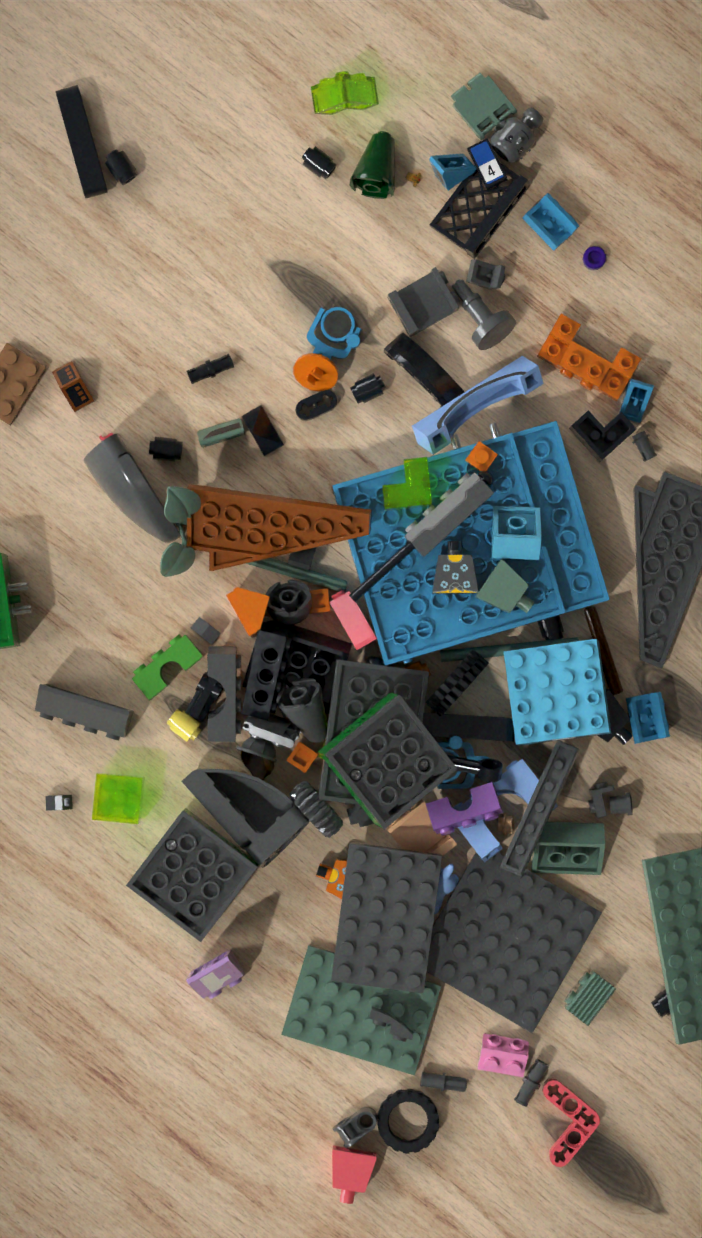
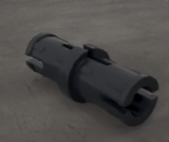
M227 354L212 361L207 360L205 364L186 372L191 384H194L205 378H214L216 374L234 368V364L230 354Z

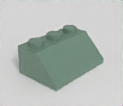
M547 821L532 855V872L601 875L605 851L604 824Z

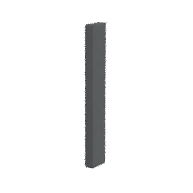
M557 740L500 868L523 877L580 751L579 748Z

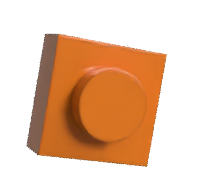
M478 441L465 461L480 472L487 471L498 454Z
M328 589L310 590L312 607L309 614L330 612Z
M299 741L286 761L306 773L318 756V753Z

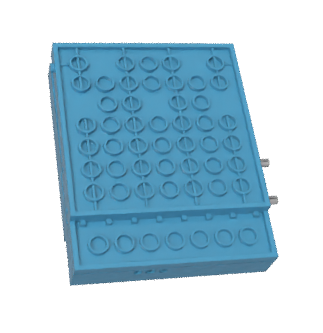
M557 421L500 436L497 423H491L489 427L493 439L482 441V443L498 454L487 469V472L493 476V484L491 487H488L494 494L424 558L414 549L364 594L384 666L401 661L404 664L413 661L412 658L610 600ZM454 434L451 437L454 449L452 451L332 485L337 505L372 510L371 531L369 535L348 540L360 585L407 543L405 539L407 532L405 529L414 521L419 523L425 518L423 513L431 505L437 507L442 502L440 497L449 489L452 491L460 486L457 482L466 473L471 476L475 472L478 475L480 471L465 461L476 444L461 447L458 434ZM493 506L540 508L541 547L539 560L502 559L529 585L524 595L532 599L534 604L528 613H525L517 606L513 608L511 613H507L475 598L476 594H432L438 555H448V541H462V555H472L478 591L481 589L501 560V558H492Z

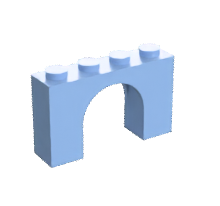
M523 759L519 762L515 760L506 767L507 771L502 774L501 780L492 783L496 788L498 796L514 794L522 798L528 805L539 780ZM470 794L468 801L464 804L462 802L458 803L453 809L457 811L468 809L472 804V794ZM485 819L476 821L477 824L469 828L458 827L484 863L503 849L487 828Z

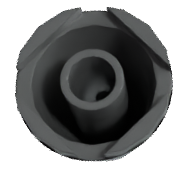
M313 678L295 680L292 682L293 686L288 689L285 686L277 695L276 701L278 706L308 741L322 742L326 738L328 727L322 688Z

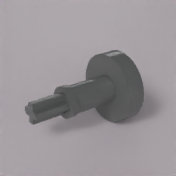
M463 279L457 280L452 285V289L463 301L462 307L478 325L472 335V341L479 350H486L497 345L511 333L516 325V320L509 311L503 310L492 314L482 301L481 296L478 293L474 294Z

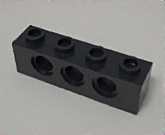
M263 622L257 638L241 714L267 721L271 713L275 714L278 705L275 695L276 692L280 693L283 679H279L281 672H285L288 661L287 658H284L285 651L290 650L292 638L289 637L290 628ZM268 648L275 649L277 654L270 653ZM263 669H269L273 674L268 675L264 673ZM258 690H264L268 695H262Z

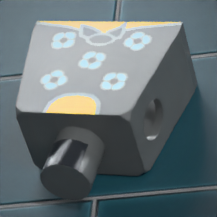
M448 541V555H438L432 594H477L478 586L472 555H462V541Z

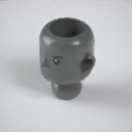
M531 107L524 111L521 120L517 117H511L506 121H501L494 128L496 132L491 136L490 144L492 148L505 161L509 163L517 162L522 159L526 152L531 151L530 148L535 143L533 130L543 124L544 118L537 110Z

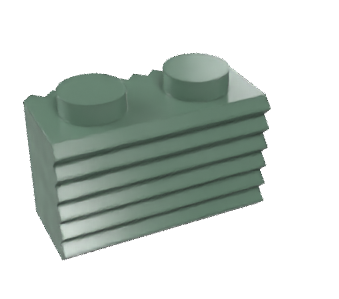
M593 970L590 974L586 972L578 982L580 984L576 992L572 990L564 1000L567 1003L565 1005L566 1010L587 1026L590 1025L616 990L613 985Z

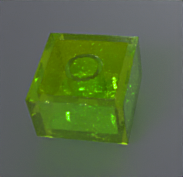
M96 773L92 820L140 824L145 777Z

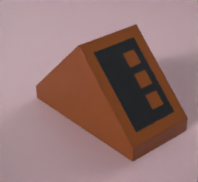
M73 361L52 372L74 412L94 402Z

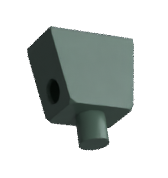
M502 559L475 596V598L507 613H511L515 606L528 613L534 604L532 599L524 595L529 585Z

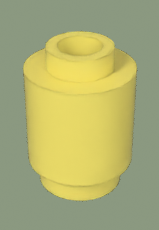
M177 709L167 721L170 729L186 742L189 739L194 741L202 731L199 728L201 723L185 713L184 710L181 712Z

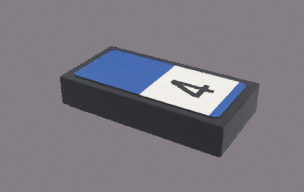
M488 138L467 148L487 190L508 180Z

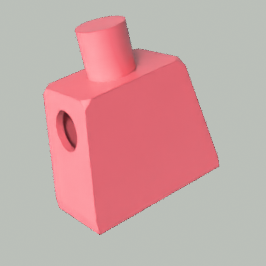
M333 1145L332 1182L333 1188L341 1189L340 1202L353 1204L355 1192L365 1193L376 1162V1152Z

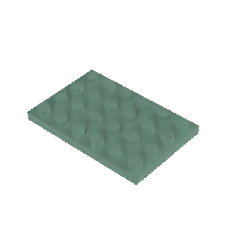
M308 945L281 1035L415 1075L441 985L425 981L423 994L331 981L335 953ZM371 1007L388 1012L402 1021L413 1032L412 1040L407 1039L406 1042L393 1039V1035L389 1034L391 1024L387 1023L386 1027L374 1024L373 1019L369 1018Z

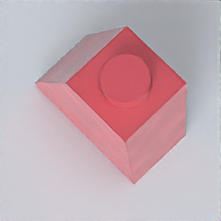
M341 590L331 596L333 600L329 603L356 651L377 640L359 606L349 596L351 594L350 591L345 593L344 590Z

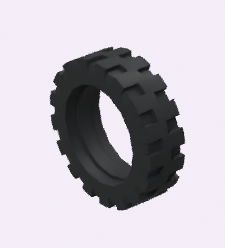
M401 1089L388 1095L387 1099L382 1102L377 1115L379 1134L385 1144L392 1147L393 1150L401 1151L405 1154H410L409 1152L417 1153L421 1149L427 1148L432 1140L435 1139L439 1129V1115L432 1100L424 1095L423 1092L413 1089ZM400 1103H416L426 1112L428 1119L427 1127L423 1134L416 1139H401L395 1136L390 1129L389 1115L393 1108Z

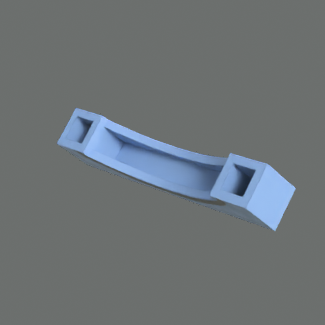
M521 356L412 425L418 445L431 454H435L451 444V437L456 430L479 411L503 399L520 394L527 395L544 384L539 366L526 357Z

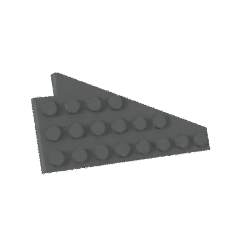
M667 472L662 473L655 492L637 485L633 488L640 661L658 668H663L702 567V486Z

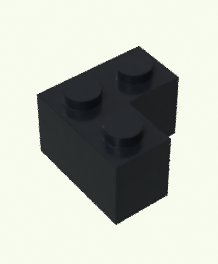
M588 410L570 426L569 430L601 462L636 430V427L622 412L603 427Z

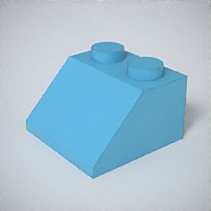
M493 506L492 558L539 560L541 547L540 508Z

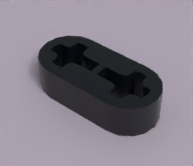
M330 390L314 394L298 402L295 409L296 415L302 421H310L336 407L337 397ZM324 395H327L328 398H333L330 407H327L326 404L318 406L317 403L323 401ZM305 404L307 407L315 405L316 408L310 410V415L306 416L299 413L302 410V405Z

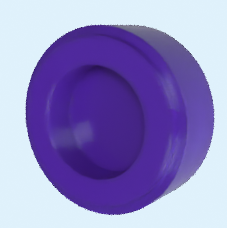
M592 246L584 252L583 264L586 268L598 270L605 264L606 254L602 248Z

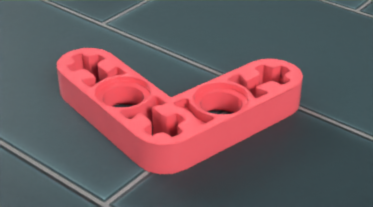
M548 1079L544 1082L542 1088L544 1096L573 1120L549 1151V1158L552 1164L557 1167H563L570 1162L600 1124V1118L593 1108L559 1080ZM549 1085L553 1087L555 1085H558L557 1090L562 1095L564 1094V1091L567 1092V1094L562 1097L560 1103L556 1102L560 1099L556 1094H548ZM570 1098L575 1099L578 1103L577 1108L573 1111L566 1110L564 1106L566 1100ZM582 1106L585 1107V1109L582 1110L583 1113H585L587 1116H591V1114L594 1115L593 1124L587 1123L585 1125V1119L580 1114L578 1115V1118L574 1117L581 1111ZM573 1131H577L581 1135L580 1141L576 1144L568 1141V1135ZM564 1141L573 1150L569 1152L566 1149L563 1153L565 1159L559 1158L556 1161L554 1152H561L564 1149V1145L561 1144Z

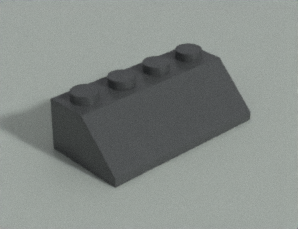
M47 684L39 685L35 711L40 712L39 717L53 720L54 717L62 719V724L75 727L77 723L83 725L85 731L97 734L98 730L107 733L106 737L118 741L120 737H126L134 712L133 710Z

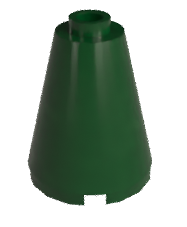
M379 131L372 135L350 178L349 185L355 192L356 188L362 190L361 195L375 199H386L388 194H391V197L394 195L395 140L388 132Z

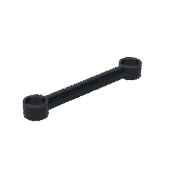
M447 755L457 767L456 771L476 774L485 782L501 780L503 764L496 759L476 761Z

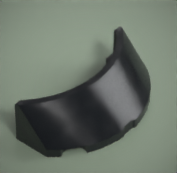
M401 333L384 348L383 352L391 360H395L399 366H402L441 407L464 393V390L406 334Z

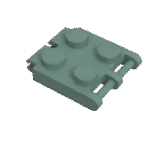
M478 73L467 82L471 88L470 91L463 85L451 97L455 101L453 103L455 110L482 141L485 138V134L510 114L514 115L517 113V110L489 75L485 78L481 73Z

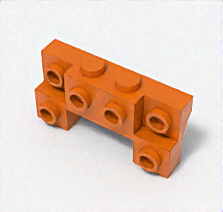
M560 314L537 357L560 369L559 373L564 377L578 379L581 381L580 385L590 391L594 388L617 401L642 358L621 347L612 363L572 341L581 324Z

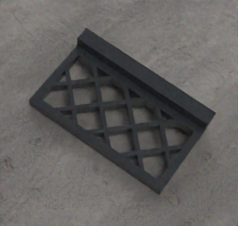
M503 164L501 166L505 174L514 179L509 186L499 188V185H496L497 188L483 190L482 179L479 173L478 176H474L477 173L476 169L473 174L461 182L429 224L431 228L466 251L467 255L473 259L478 256L529 188L528 179L522 175H517ZM479 180L481 191L467 193L468 183ZM498 193L496 204L486 206L484 195ZM481 195L483 206L470 208L468 198ZM465 198L467 209L454 211L453 203L455 200ZM484 211L485 218L483 221L472 224L470 213ZM468 214L469 225L456 227L454 216ZM452 216V228L443 229L437 225L442 218ZM470 229L471 237L464 244L457 238V231Z

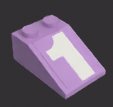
M230 949L191 971L186 981L203 999L208 996L212 999L222 993L221 989L229 985L231 988L242 981L241 977L244 976V971Z

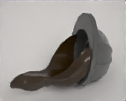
M250 737L245 740L241 747L237 746L236 749L240 751V758L252 776L264 781L273 771L274 762L277 761L275 759L276 750L272 742L266 739Z

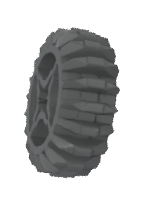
M307 781L297 784L289 793L295 805L325 837L330 838L333 834L335 835L343 826V820L326 800L318 799L319 793Z

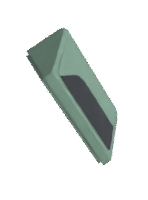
M240 418L197 431L199 443L203 448L245 434Z

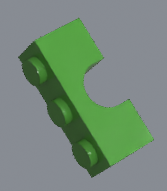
M180 634L169 642L171 647L165 652L162 649L151 657L153 661L149 665L145 666V664H142L133 672L135 676L132 680L148 700H152L169 686L162 677V669L167 663L177 662L187 671L204 657L187 635L183 637Z

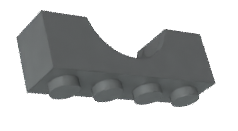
M209 646L207 654L208 676L214 678L223 686L226 699L221 706L209 711L208 741L236 742V735L241 734V720H237V712H241V698H237V690H241V676H237V668L241 669V655L237 654V647Z

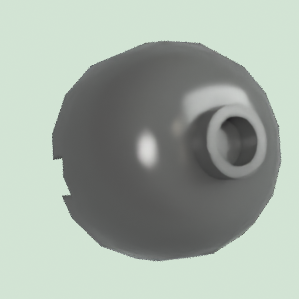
M288 580V583L280 584V582L275 583L265 594L270 596L266 607L268 613L279 624L295 625L301 623L311 611V593L308 586L301 581Z

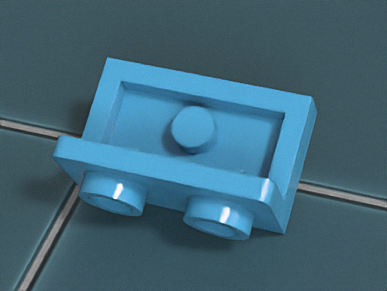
M549 193L522 217L553 251L563 244L579 227L575 219Z
M661 692L625 698L634 744L670 737L669 723L666 719L665 703Z

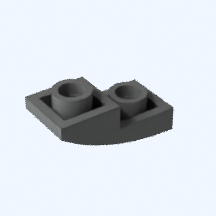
M371 1007L369 1018L373 1019L374 1024L386 1027L387 1023L391 1024L389 1034L393 1035V1039L406 1042L407 1039L412 1040L413 1032L402 1021L388 1012Z

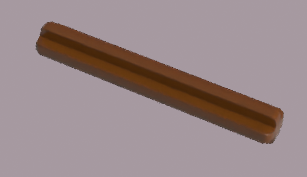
M596 607L584 609V615L592 639H597L600 643L603 672L609 690L613 695L622 693L623 688Z

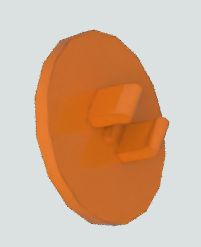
M304 354L296 360L293 366V374L296 380L303 387L312 391L329 390L334 387L338 380L336 365L329 358L321 354Z

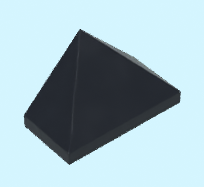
M262 405L241 416L264 456L284 446Z

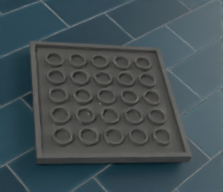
M475 852L433 925L427 972L533 1033L602 912L528 869L525 870L523 877H520L500 868L504 855L499 852L485 863L478 853Z

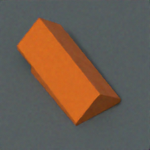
M236 587L233 589L234 591L226 596L246 632L253 638L261 629L270 596Z

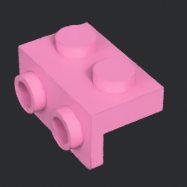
M483 1034L478 1070L523 1077L528 1059L529 1042L518 1038L502 1037L496 1034Z

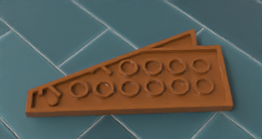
M189 484L187 489L197 493L201 499L200 509L196 513L191 514V518H187V546L192 547L194 550L209 552V571L369 535L371 531L372 510L194 484Z

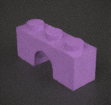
M490 782L470 789L472 804L464 811L453 809L451 800L448 797L426 803L435 833L448 835L453 833L455 828L461 826L469 828L476 825V821L482 819L490 821L498 818V814L503 813L494 784Z

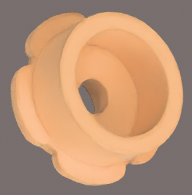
M504 813L503 817H499L498 830L502 831L504 836L513 834L515 829L514 815Z

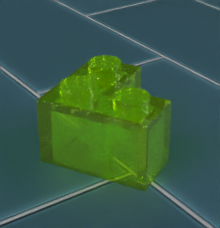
M348 71L336 73L333 78L321 79L319 84L311 86L315 114L333 115L346 109L365 110L379 104L375 77L365 76V73L351 75Z
M427 457L404 459L405 483L382 485L384 511L429 507L432 505Z

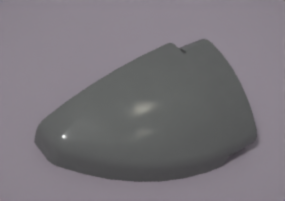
M117 434L103 440L86 455L84 463L96 482L111 501L136 525L165 543H171L181 537L175 524L166 519L164 506Z
M197 769L181 781L242 849H245L262 868L273 861L310 822L295 803L271 784L245 773L225 769Z

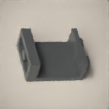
M436 267L432 269L431 273L398 292L394 290L388 294L387 298L409 337L416 335L458 311L459 306L457 304L460 303L459 298L454 291H449L446 286L449 282L444 272H438Z

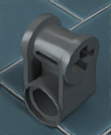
M370 1107L361 1108L332 1128L334 1132H338L344 1141L345 1148L352 1146L375 1128L377 1123L376 1111ZM370 1115L373 1122L368 1125L363 1124L360 1117Z

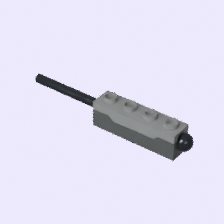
M481 471L478 475L474 472L470 476L466 473L457 482L460 485L454 491L449 489L440 497L442 502L437 507L431 505L423 513L425 516L423 520L419 523L416 521L411 523L405 529L407 532L405 535L407 543L349 595L353 601L356 602L414 549L424 558L494 494L488 487H491L493 484L492 474L487 471Z

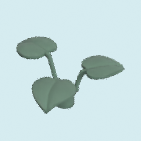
M167 487L164 515L169 522L176 523L178 526L182 544L173 542L163 552L160 572L164 577L178 575L187 571L195 561V551L192 547L186 546L187 540L182 525H187V518H191V514L196 513L200 509L201 499L197 493L187 488Z

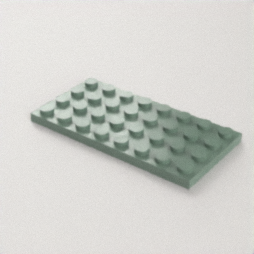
M702 848L642 860L674 1036L678 1045L702 1040Z

